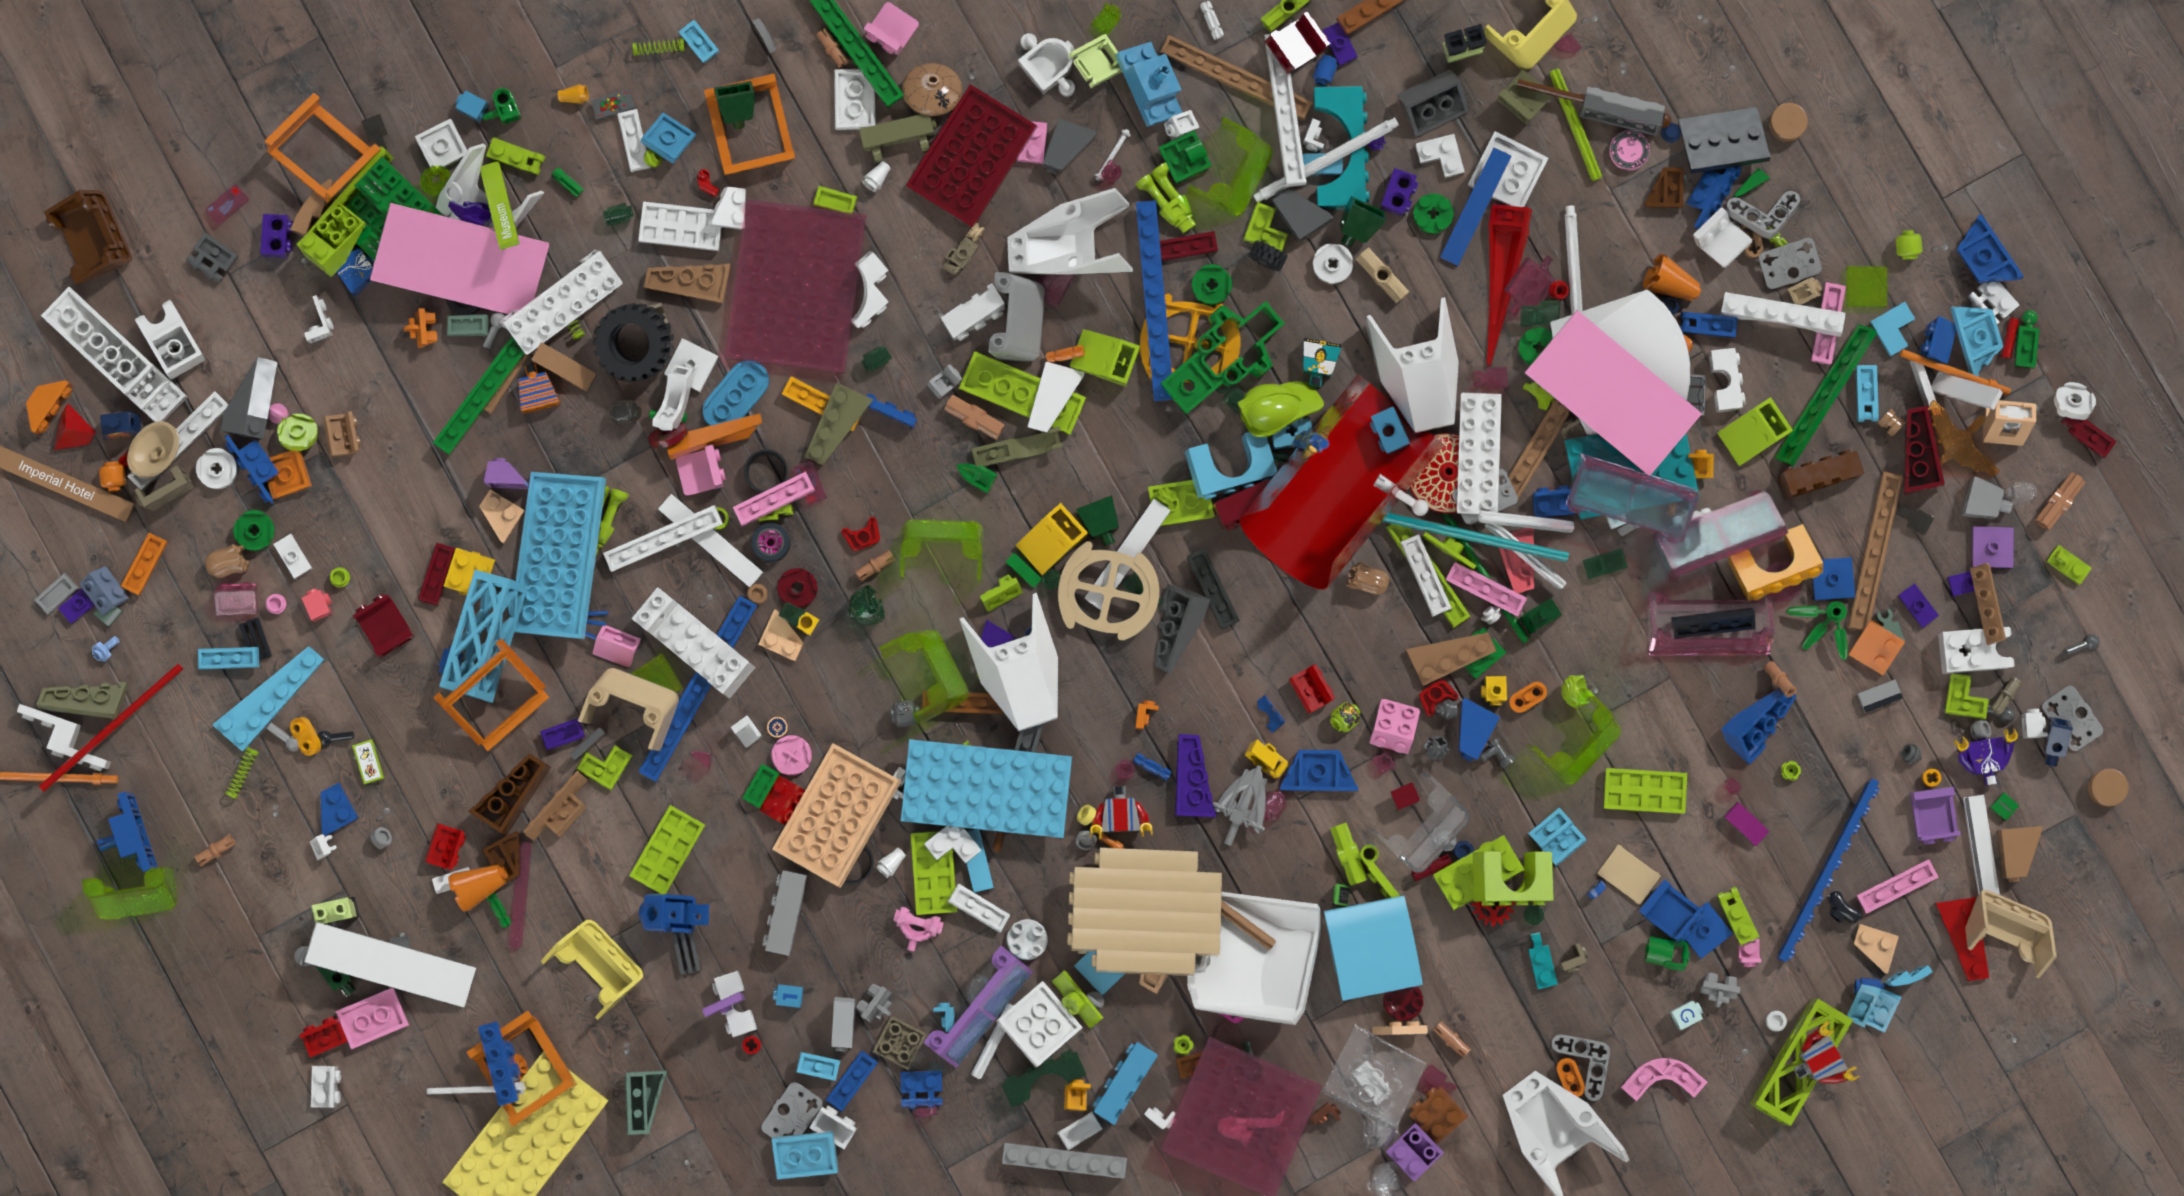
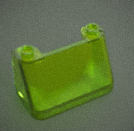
M152 868L144 876L145 886L114 891V888L105 886L103 879H82V887L86 898L98 918L103 920L168 911L177 904L173 868Z

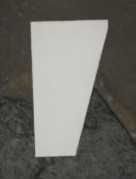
M1046 362L1028 427L1048 432L1085 372Z

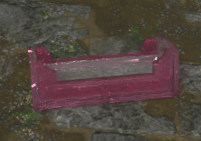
M1662 592L1649 593L1647 600L1648 656L1770 655L1775 636L1771 593L1764 595L1759 600H1751L1749 602L1747 600H1668V596ZM1752 608L1755 611L1756 629L1674 639L1671 617Z

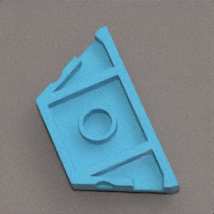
M1952 306L1950 309L1970 374L1979 377V371L1984 365L1988 366L1993 356L2003 347L1993 310Z

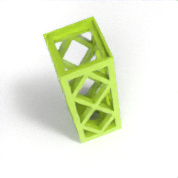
M1818 998L1810 999L1749 1104L1781 1124L1791 1126L1818 1081L1813 1080L1810 1074L1802 1078L1801 1085V1079L1796 1075V1092L1779 1100V1078L1803 1063L1799 1056L1800 1038L1802 1047L1806 1039V1032L1820 1024L1823 1025L1829 1020V1031L1834 1028V1023L1837 1024L1830 1035L1837 1049L1853 1019ZM1816 1012L1821 1014V1016L1812 1020ZM1795 1048V1061L1784 1066ZM1773 1084H1774V1101H1773ZM1767 1094H1768V1102H1766V1101L1764 1100V1099L1766 1098ZM1790 1104L1786 1112L1780 1110Z

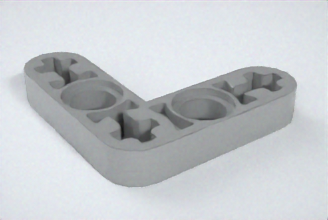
M1794 191L1784 193L1767 215L1739 198L1728 200L1726 211L1729 217L1762 237L1771 239L1778 234L1798 209L1800 196ZM1791 199L1794 200V202H1791L1787 208V201H1790ZM1781 211L1785 214V217L1778 218L1774 213ZM1755 215L1758 220L1749 221L1747 216ZM1772 222H1773V223H1774L1773 228H1772V229H1769V230H1766V228H1769V226H1770V225L1772 224Z
M1567 1035L1554 1036L1551 1040V1047L1555 1052L1589 1059L1584 1096L1590 1101L1599 1100L1603 1095L1610 1056L1609 1046L1603 1042ZM1563 1038V1042L1570 1043L1569 1039H1572L1571 1052H1568L1569 1047L1565 1046L1559 1050L1558 1046L1555 1045V1041ZM1579 1041L1586 1045V1050L1581 1054L1575 1051V1044ZM1589 1043H1593L1592 1048L1596 1049L1600 1045L1603 1046L1602 1048L1606 1050V1053L1598 1057V1053L1591 1052V1056H1588L1590 1050ZM1596 1065L1602 1068V1075L1597 1078L1591 1073V1069ZM1589 1079L1601 1080V1084L1596 1083L1595 1089L1599 1093L1594 1095V1098L1588 1093V1089L1593 1087V1083H1589Z

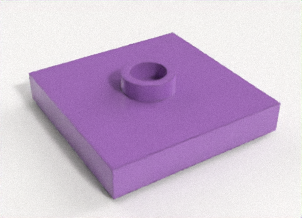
M1973 526L1972 567L1989 563L1990 568H2013L2014 528Z
M738 992L703 1008L702 1011L705 1017L718 1012L724 1014L733 1010V1005L746 999L743 993Z

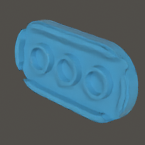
M749 360L737 363L704 402L703 416L708 426L745 417L768 389L769 376L766 369L756 361Z

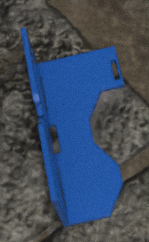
M1266 695L1257 701L1258 708L1269 715L1270 723L1266 726L1267 728L1269 726L1271 733L1285 723V720Z

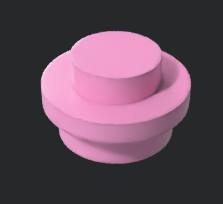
M273 594L267 598L266 608L270 613L280 614L286 609L287 603L282 595Z

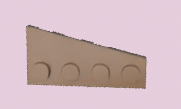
M731 263L723 265L648 268L644 289L723 304Z
M1489 633L1406 649L1423 686L1497 651Z

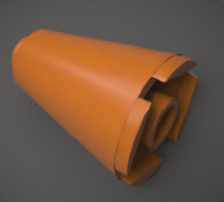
M1661 253L1653 260L1655 265L1652 269L1649 268L1643 281L1644 290L1688 301L1699 297L1701 293L1700 283L1669 257Z
M493 865L453 873L448 876V882L451 891H455L457 904L463 912H466L506 884L508 874L504 867Z

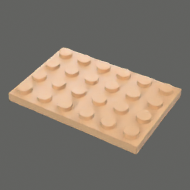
M833 743L772 850L841 888L901 781Z

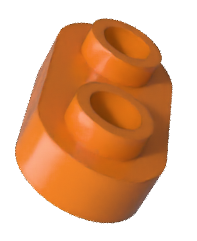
M1533 682L1513 694L1509 699L1511 710L1516 713H1522L1544 700L1547 695L1546 686L1541 682ZM1533 689L1540 691L1539 696L1533 695ZM1517 699L1523 702L1521 707L1515 704Z
M1561 1059L1556 1065V1072L1562 1087L1575 1096L1580 1097L1584 1093L1585 1085L1578 1067L1572 1059ZM1565 1064L1569 1065L1570 1070L1568 1072L1563 1071V1066ZM1571 1084L1577 1085L1576 1091H1571Z

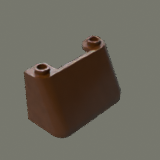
M78 190L44 211L48 225L54 229L62 230L75 259L76 265L70 269V276L75 284H83L131 262L132 255L107 197L100 190Z

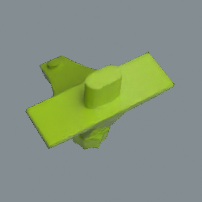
M1536 382L1532 384L1525 383L1523 386L1524 390L1536 397L1539 409L1547 411L1550 402L1552 403L1555 400V397Z

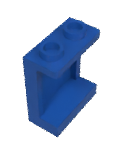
M1665 879L1639 910L1644 918L1678 944L1681 940L1685 942L1692 933L1689 930L1694 924L1698 926L1704 918L1702 915L1704 909L1691 902Z

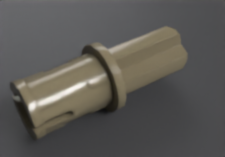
M2011 677L2006 687L2000 690L1999 697L1992 705L1994 713L2002 714L2009 702L2014 700V695L2022 686V682L2018 678Z

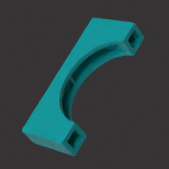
M1363 86L1314 87V111L1327 113L1337 119L1346 130L1349 140L1365 133L1364 124H1367V112H1363V104H1366L1367 96L1366 92H1363ZM1364 146L1351 153L1350 162L1338 179L1329 184L1317 186L1316 205L1322 209H1346L1351 196L1369 203V191H1366L1365 183H1369V171H1365V163H1368V151H1364Z

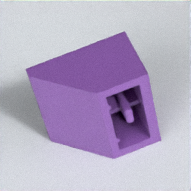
M1416 1123L1384 1150L1414 1182L1444 1154Z

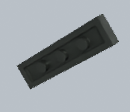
M1204 548L1187 556L1186 558L1205 597L1210 599L1209 606L1221 630L1240 622L1206 549Z

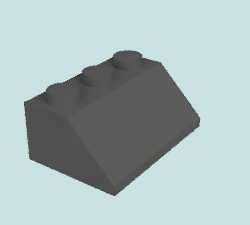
M1451 69L1397 94L1402 112L1415 137L1469 112L1460 80Z

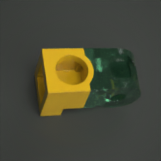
M787 601L778 614L779 617L807 635L812 634L819 622L818 618Z

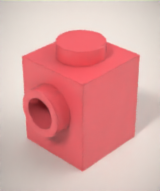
M312 589L305 593L306 596L302 597L312 621L315 622L333 614L330 608L332 601L328 593L324 594L322 590Z

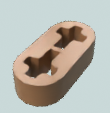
M1742 224L1740 229L1750 237L1749 232L1744 231L1747 227ZM1753 231L1751 239L1754 247H1758L1759 250L1756 251V254H1753V251L1748 250L1752 246L1750 244L1744 250L1745 255L1750 259L1758 258L1763 252L1761 235Z

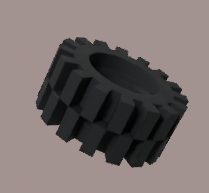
M1259 240L1254 242L1248 254L1258 264L1279 272L1287 259V255L1281 252L1280 249H1276L1274 246Z

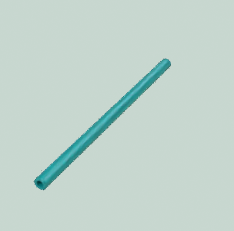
M1388 513L1382 521L1567 562L1569 552Z

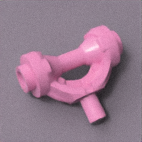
M901 907V910H896L893 920L897 922L896 926L900 927L906 938L910 939L907 947L910 951H915L917 941L921 942L932 936L936 937L937 933L941 934L944 922H940L941 917L934 916L925 920L913 916L910 910L905 907ZM913 924L923 927L924 930L915 931L910 927V925Z

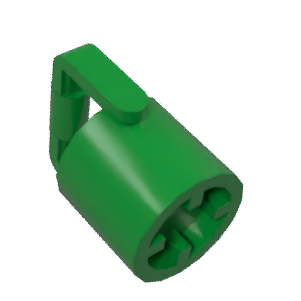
M1649 936L1644 953V962L1661 965L1667 969L1684 971L1689 963L1690 952L1688 950V943L1681 941L1678 944L1670 938L1661 939ZM1674 947L1683 948L1681 953L1682 964L1671 962Z

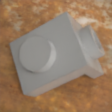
M949 364L941 373L929 380L926 385L938 399H941L956 388L962 378L959 372Z

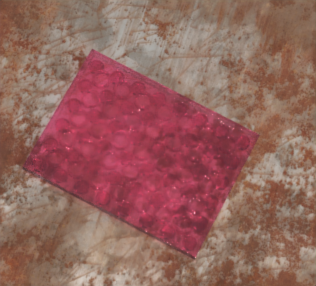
M747 199L725 358L845 374L859 270L855 263L861 259L866 215Z

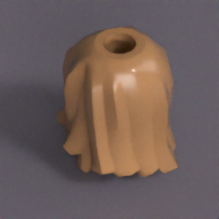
M232 544L230 547L211 552L205 560L208 573L216 578H223L233 573L248 571L249 561L243 559L242 556L244 546L238 547Z
M1358 562L1349 570L1348 576L1350 578L1346 582V585L1350 588L1379 595L1386 591L1389 584V576L1385 571L1367 566L1363 562Z

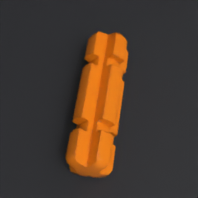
M1078 345L1073 348L1056 350V352H1047L1046 360L1047 362L1055 363L1057 360L1064 361L1084 356V347Z

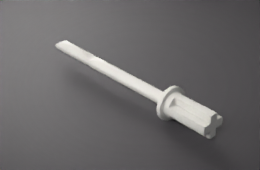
M514 1082L517 1094H524V1090H526L524 1082ZM494 1086L427 1088V1094L495 1092Z

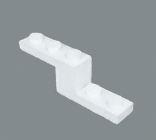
M19 704L17 712L23 714L21 718L34 721V718L42 720L41 725L53 728V725H55L47 745V749L52 750V755L63 758L65 754L72 757L79 751L73 749L82 725ZM87 754L78 762L81 765L83 761L90 763V768L101 771L102 768L109 769L111 764L110 761Z

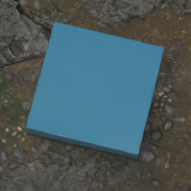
M662 113L641 138L640 143L674 164L694 140L696 133L665 113Z

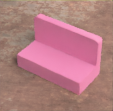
M607 625L602 626L596 637L593 654L630 668L641 639Z

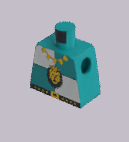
M1304 338L1303 373L1311 375L1310 386L1321 387L1323 377L1331 378L1342 344Z

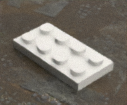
M643 202L638 241L648 244L719 251L722 227L708 225L709 219H712L716 211L713 209Z

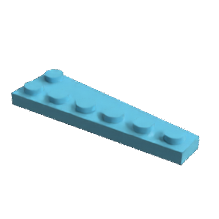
M308 646L217 720L213 726L244 752L325 659Z

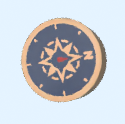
M774 717L768 722L767 730L771 736L780 738L787 733L788 725L783 718Z

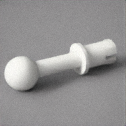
M1381 474L1374 483V486L1387 494L1396 485ZM1401 490L1395 495V497L1411 506L1414 514L1422 516L1427 513L1428 504L1422 499L1415 500Z

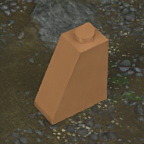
M2042 826L1997 830L2002 879L2008 878L2009 882H2019L2021 877H2027L2042 833Z

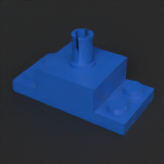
M126 791L119 793L117 805L119 810L123 811V814L108 819L113 835L97 839V844L101 845L98 846L99 850L103 852L117 846L121 858L132 859L137 857V866L143 872L153 873L159 871L134 793Z

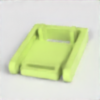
M1106 34L1077 48L1068 55L1070 59L1076 58L1073 63L1086 82L1092 81L1089 83L1090 88L1122 72L1115 56L1118 51ZM1105 48L1107 53L1110 55V57L1114 61L1112 65L1109 63L1105 55L1102 53L1101 49Z

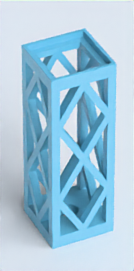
M478 570L474 571L439 687L452 692L500 651L495 644L500 638L510 647L528 586L501 576ZM495 586L502 588L498 594H496ZM480 598V610L475 616L473 605ZM508 606L510 617L502 624L503 612ZM487 628L488 636L486 642L481 646L480 635ZM465 649V660L459 667L457 656ZM506 658L464 695L493 703Z

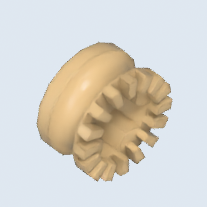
M978 223L966 235L967 238H972L974 243L985 230L984 227L980 228Z

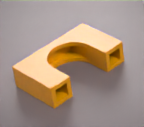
M1803 524L1784 531V542L1794 560L1787 569L1781 572L1772 573L1759 568L1747 546L1728 553V563L1748 602L1759 600L1764 595L1772 592L1777 593L1787 586L1798 585L1805 579L1816 578L1823 573V562Z

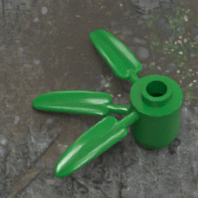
M1831 602L1826 606L1825 610H1818L1817 606H1796L1786 609L1788 615L1799 617H1817L1818 613L1826 614V621L1818 623L1802 644L1804 650L1812 647L1827 631L1826 625L1830 621L1836 622L1837 629L1834 631L1838 653L1842 660L1847 659L1846 631L1843 628L1841 629L1840 621L1847 614V609L1843 603ZM1834 608L1840 609V614L1838 616H1835L1833 614Z

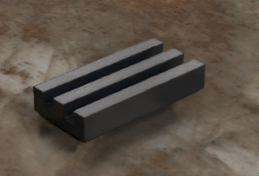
M259 617L239 624L246 646L252 647L246 627H249L255 647H259V660L273 656ZM253 624L257 625L266 651L265 654L262 653Z

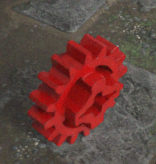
M1474 902L1470 906L1476 908L1472 914L1478 913L1477 921L1484 919L1483 925H1487L1490 921L1491 925L1495 926L1496 921L1502 925L1503 918L1506 920L1510 919L1507 914L1514 913L1510 906L1515 905V902H1511V905H1498L1494 907V910H1492L1491 906H1482V902ZM1480 908H1484L1488 912L1489 917L1485 916ZM1501 908H1506L1504 913L1497 917L1498 911Z

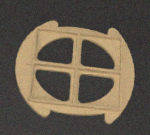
M1089 541L1081 545L1067 561L1062 571L1058 588L1060 612L1069 629L1074 628L1075 622L1093 630L1118 633L1119 640L1133 637L1148 625L1156 612L1160 596L1159 581L1155 569L1143 554L1137 553L1134 558L1114 551L1092 550V543ZM1102 560H1109L1111 562L1106 586L1102 587L1079 581L1080 572L1088 565ZM1120 564L1129 566L1137 573L1143 584L1142 594L1138 595L1115 589L1114 584ZM1077 589L1101 593L1104 596L1099 619L1094 620L1080 609L1075 599V591ZM1113 597L1136 601L1140 604L1139 610L1131 618L1118 623H1109L1107 621L1109 606Z

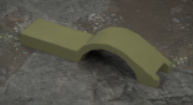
M1060 427L1028 437L1008 439L972 448L975 466L982 465L987 467L1015 459L1041 455L1062 448L1064 444L1060 443L1058 435Z

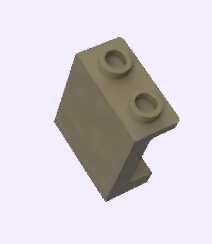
M178 465L172 467L170 470L176 480L149 495L142 489L136 488V501L144 509L147 508L152 512L195 488L187 472Z

